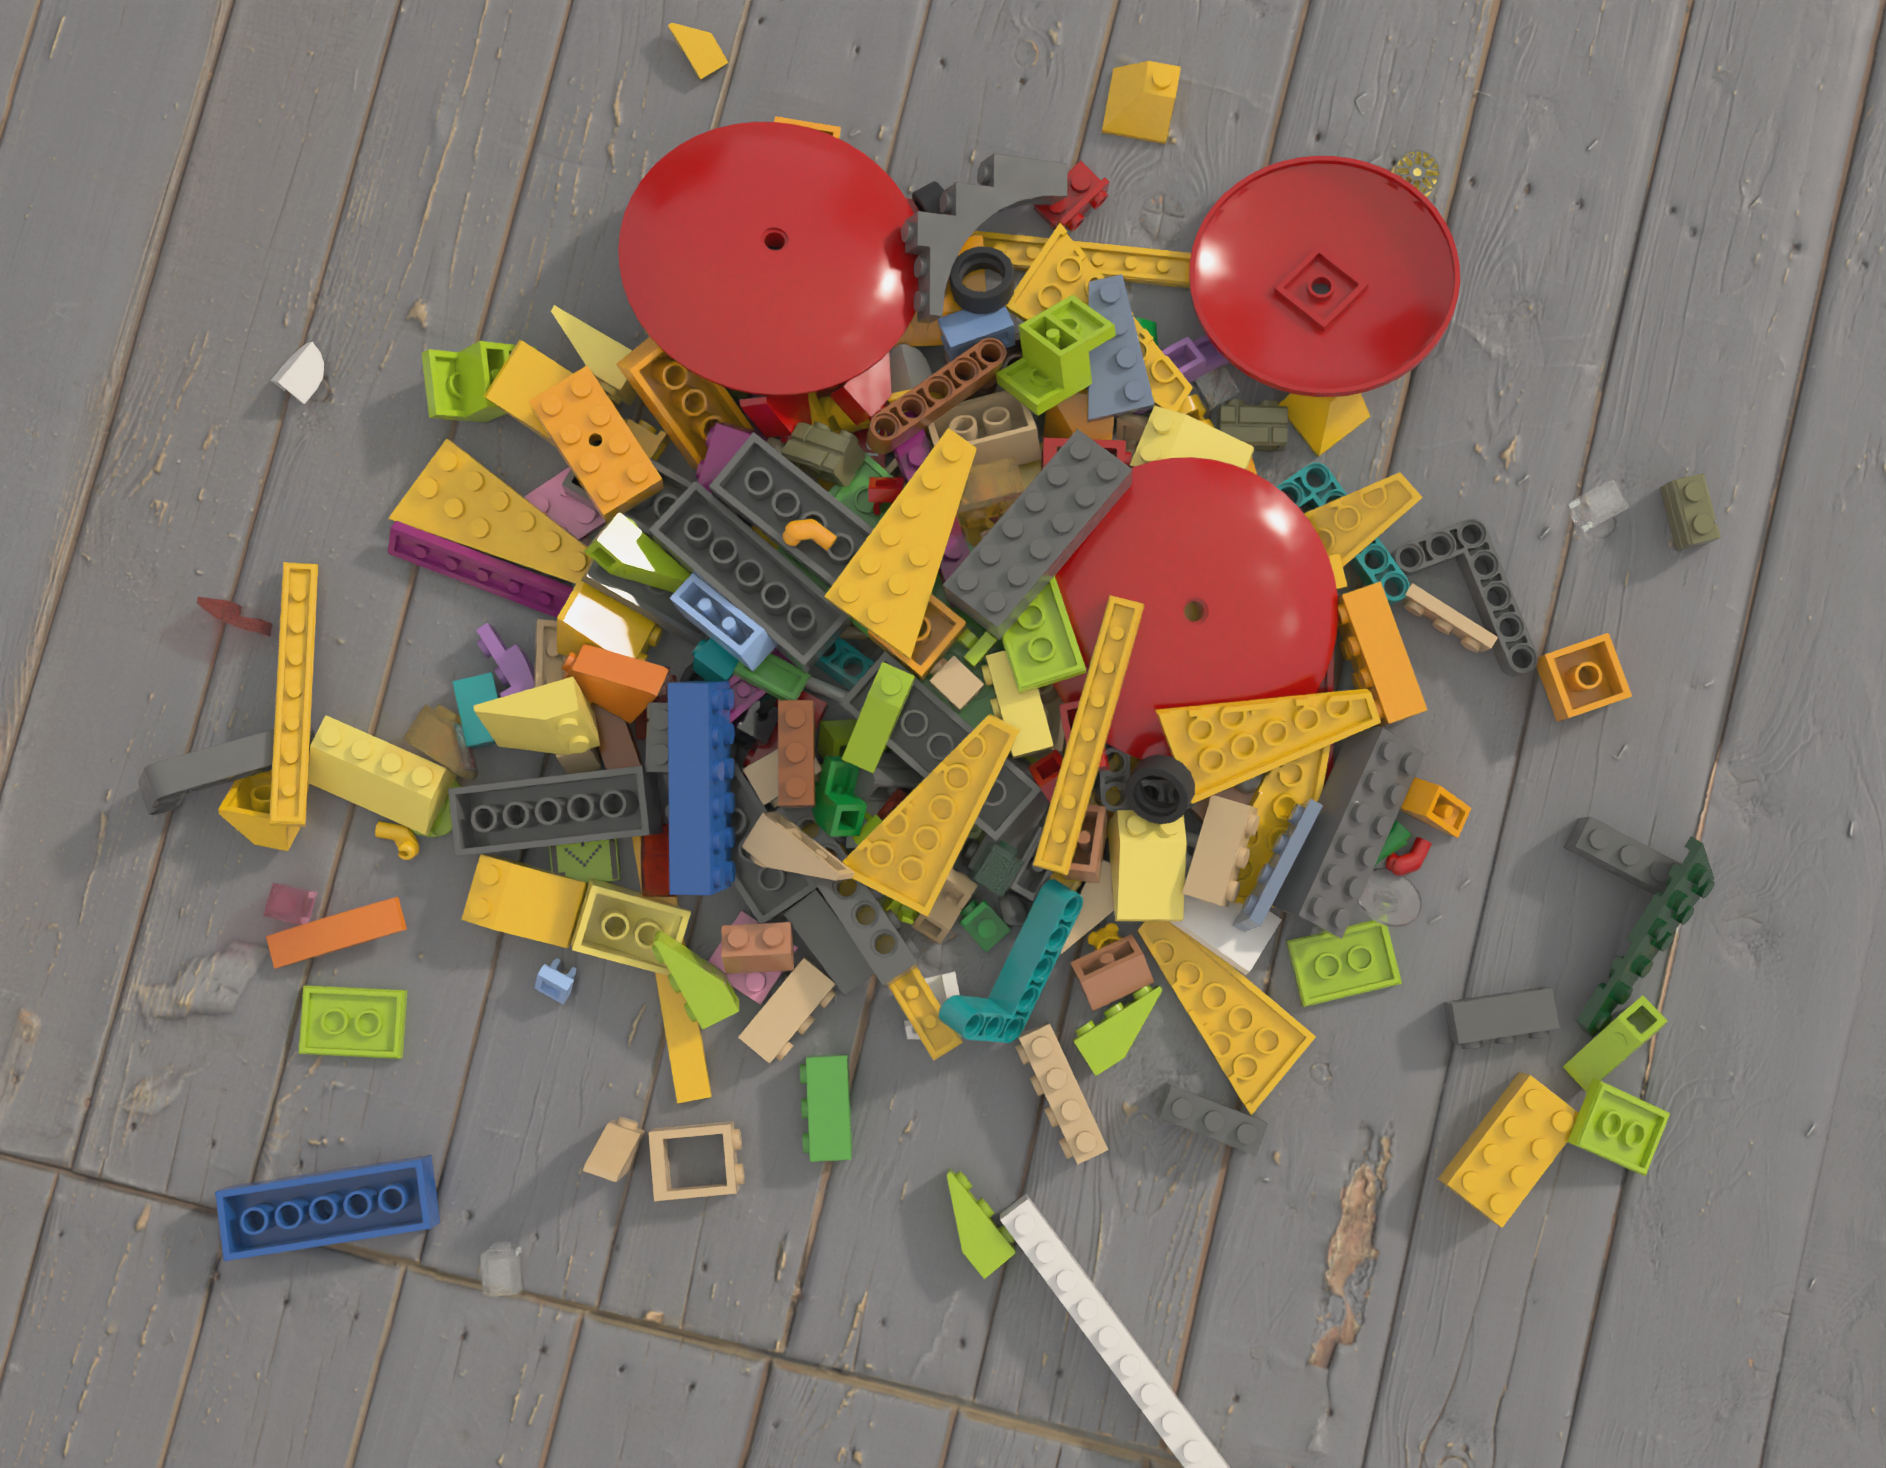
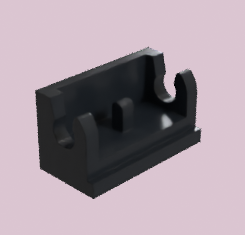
M760 702L753 703L748 708L744 718L733 723L735 730L733 743L746 750L767 744L778 721L777 707L774 706L769 712L758 714L756 711L760 707Z

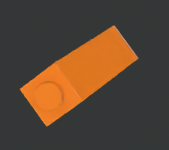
M585 643L576 653L570 651L560 668L565 671L562 679L574 677L587 700L630 724L643 712L648 703H651L657 697L669 671L663 666Z

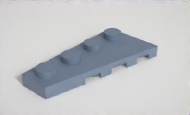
M1123 275L1090 281L1088 284V306L1115 325L1116 336L1089 351L1092 384L1088 386L1087 423L1153 408L1155 405Z
M1309 799L1301 805H1295L1287 820L1290 823L1285 834L1282 833L1276 840L1272 849L1274 852L1272 857L1260 871L1255 887L1245 900L1232 926L1246 932L1262 925L1323 805L1313 799Z

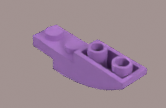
M1206 335L1194 341L1186 337L1162 350L1164 355L1171 359L1189 383L1230 363L1218 352ZM1152 408L1145 409V410H1141V411H1136V412H1132V413H1133V414H1136V415H1140V414H1142V413H1144V412H1146V411H1148V410H1150V409H1152Z
M489 623L478 628L476 631L481 639L477 643L487 658L492 656L499 667L494 670L504 686L511 685L510 688L500 693L501 697L534 688V668L525 650L518 644L508 649L495 627Z

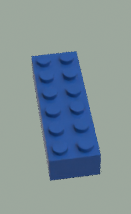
M730 681L668 683L670 895H713L731 887V882L735 880L736 867L735 863L731 861V848L734 847L736 838L735 829L731 827V813L735 809V796L731 792V779L735 773V762L733 758H730V744L734 742L735 730L734 725L730 723V709H733L734 692L733 689H730Z
M432 1155L233 1185L215 1191L224 1261L426 1230L440 1223Z

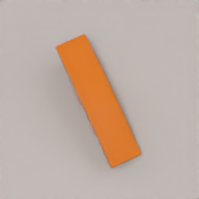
M394 897L266 936L273 966L276 969L407 930L399 897Z

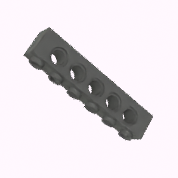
M779 808L774 811L783 814L801 830L808 824H817L811 808ZM819 827V833L814 840L827 851L836 852L838 859L842 862L848 856L840 845L845 839L843 836L830 837ZM811 876L885 988L920 966L916 957L921 953L910 937L903 940L897 931V928L902 926L891 908L885 912L878 902L883 897L880 892L856 881L857 888L854 894L845 897L839 893V886L844 880L835 881ZM866 907L873 908L876 912L875 920L869 925L860 924L858 922L859 912ZM883 936H891L895 941L893 950L887 954L879 953L877 950V942Z

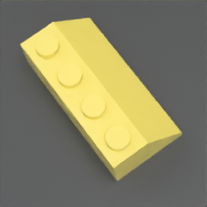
M325 715L310 745L309 784L428 836L449 793L448 788L452 787L457 776L443 766Z

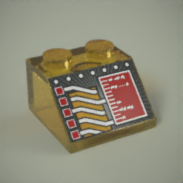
M425 704L403 737V740L456 774L475 780L478 776L473 749L466 747L460 715L440 704L436 708Z

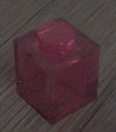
M272 883L263 916L292 924L309 923L317 891L287 883Z

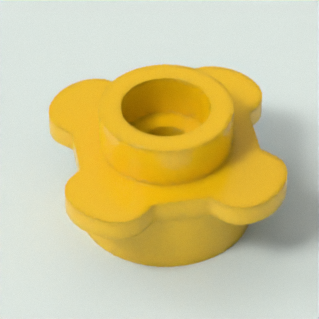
M1109 923L1097 932H1091L1087 937V941L1094 946V951L1123 937L1118 934L1119 928L1117 924Z

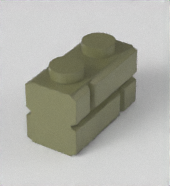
M1240 399L1227 400L1225 405H1220L1217 410L1216 429L1253 446L1254 451H1283L1286 448L1288 438L1287 406H1279V402L1275 400L1260 401L1259 406L1245 405L1246 402Z
M799 422L791 434L792 439H788L781 451L786 459L805 474L843 487L850 485L855 476V470L859 469L865 459V452L858 445L859 440L856 436L845 430H841L839 434L834 433L829 427L820 422H815L813 425Z
M1704 473L1675 479L1660 487L1676 551L1706 545L1721 538L1718 524L1714 522L1716 517Z

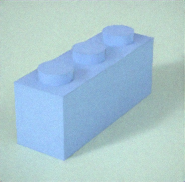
M693 573L670 597L671 601L685 618L752 672L776 647L762 627Z

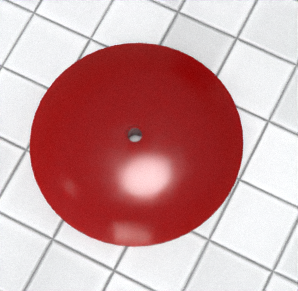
M747 122L716 128L685 141L667 153L648 171L632 194L623 216L618 245L619 269L623 288L637 320L650 338L667 355L692 373L712 383L750 394L791 396L825 390L855 378L879 362L897 344L912 321L916 312L913 305L916 291H919L918 278L914 275V263L918 255L905 254V242L902 241L901 231L905 220L914 213L893 179L877 163L849 143L830 134L809 127L780 122ZM775 246L778 247L779 250H771L768 247Z
M1196 457L1156 460L1131 468L1133 471L1130 488L1055 574L1086 667V673L1053 683L1052 685L1064 704L1080 701L1109 596L1144 604V610L1106 740L1108 745L1143 760L1153 755L1172 757L1155 710L1316 694L1327 672L1336 642L1338 595L1330 559L1313 525L1301 509L1285 493L1269 481L1233 464ZM1189 602L1196 605L1198 609V615L1194 621H1189L1184 615L1185 606Z

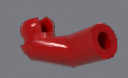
M1416 837L1409 853L1401 856L1393 853L1387 857L1385 861L1386 869L1393 871V874L1397 876L1418 871L1432 843L1423 838Z

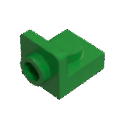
M974 899L960 912L964 918L959 923L985 952H988L1011 931L985 900L978 904Z

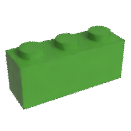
M848 1054L808 1055L806 1057V1064H800L801 1084H807V1098H801L802 1119H808L809 1132H803V1153L810 1154V1162L851 1160L852 1132Z

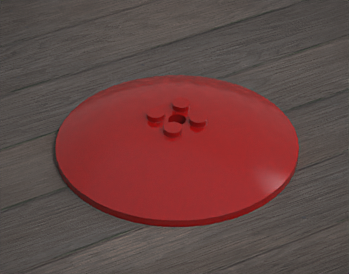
M1308 156L1266 166L1237 182L1221 196L1210 209L1197 232L1190 257L1189 287L1193 308L1201 328L1218 352L1241 372L1262 384L1284 392L1311 397H1340L1368 392L1393 382L1414 369L1431 353L1445 334L1454 314L1460 288V264L1453 236L1437 208L1415 186L1385 168L1369 162L1338 156ZM1316 284H1324L1330 291L1320 295L1315 293L1312 287Z

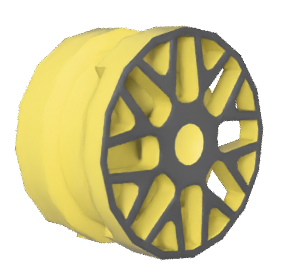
M1413 150L1403 154L1391 170L1392 173L1415 186L1426 197L1433 191L1440 178V167L1435 157L1421 150Z

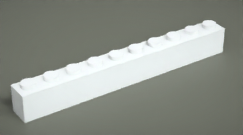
M1025 1194L999 1214L1001 1222L1184 1468H1230L1028 1195Z

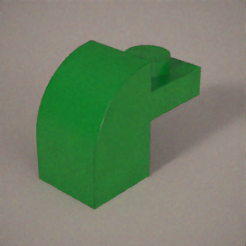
M825 756L820 780L815 782V808H811L814 819L819 827L830 837L860 836L867 804L854 793L860 767L842 760L843 756Z

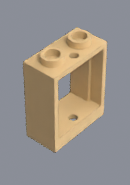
M734 1121L653 1128L648 1132L654 1201L737 1194L740 1189L739 1184L745 1183L743 1163L737 1164L736 1150L742 1149L741 1131L734 1128ZM723 1134L727 1183L671 1188L667 1139Z

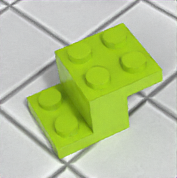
M1071 295L1018 325L1023 358L997 372V384L1036 415H1040L1092 384L1089 351L1115 337V325L1080 299Z
M478 341L459 352L433 349L422 352L429 418L487 423L507 414L483 396L516 345Z

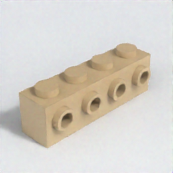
M1046 1022L1020 1034L1018 1039L1021 1044L1015 1046L1023 1065L1029 1062L1035 1075L1030 1077V1080L1037 1095L1044 1094L1050 1105L1044 1110L1052 1128L1059 1125L1064 1138L1058 1141L1066 1158L1074 1157L1078 1165L1107 1151V1145L1050 1023Z

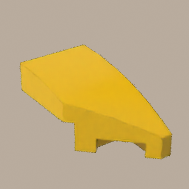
M676 23L667 25L699 80L729 63L712 33Z

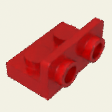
M1079 161L1068 172L1067 197L1054 205H1034V210L1054 230L1061 223L1066 230L1069 229L1073 232L1085 220L1083 215L1091 207L1096 210L1106 201L1109 196L1107 192L1110 182L1105 177L1100 180L1082 161Z

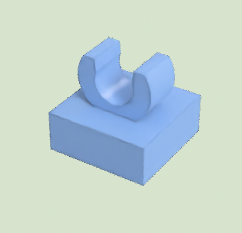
M557 958L551 963V966L546 964L542 966L537 974L534 989L564 1005L571 994L576 968L572 967L569 973L565 975L557 970L561 960Z

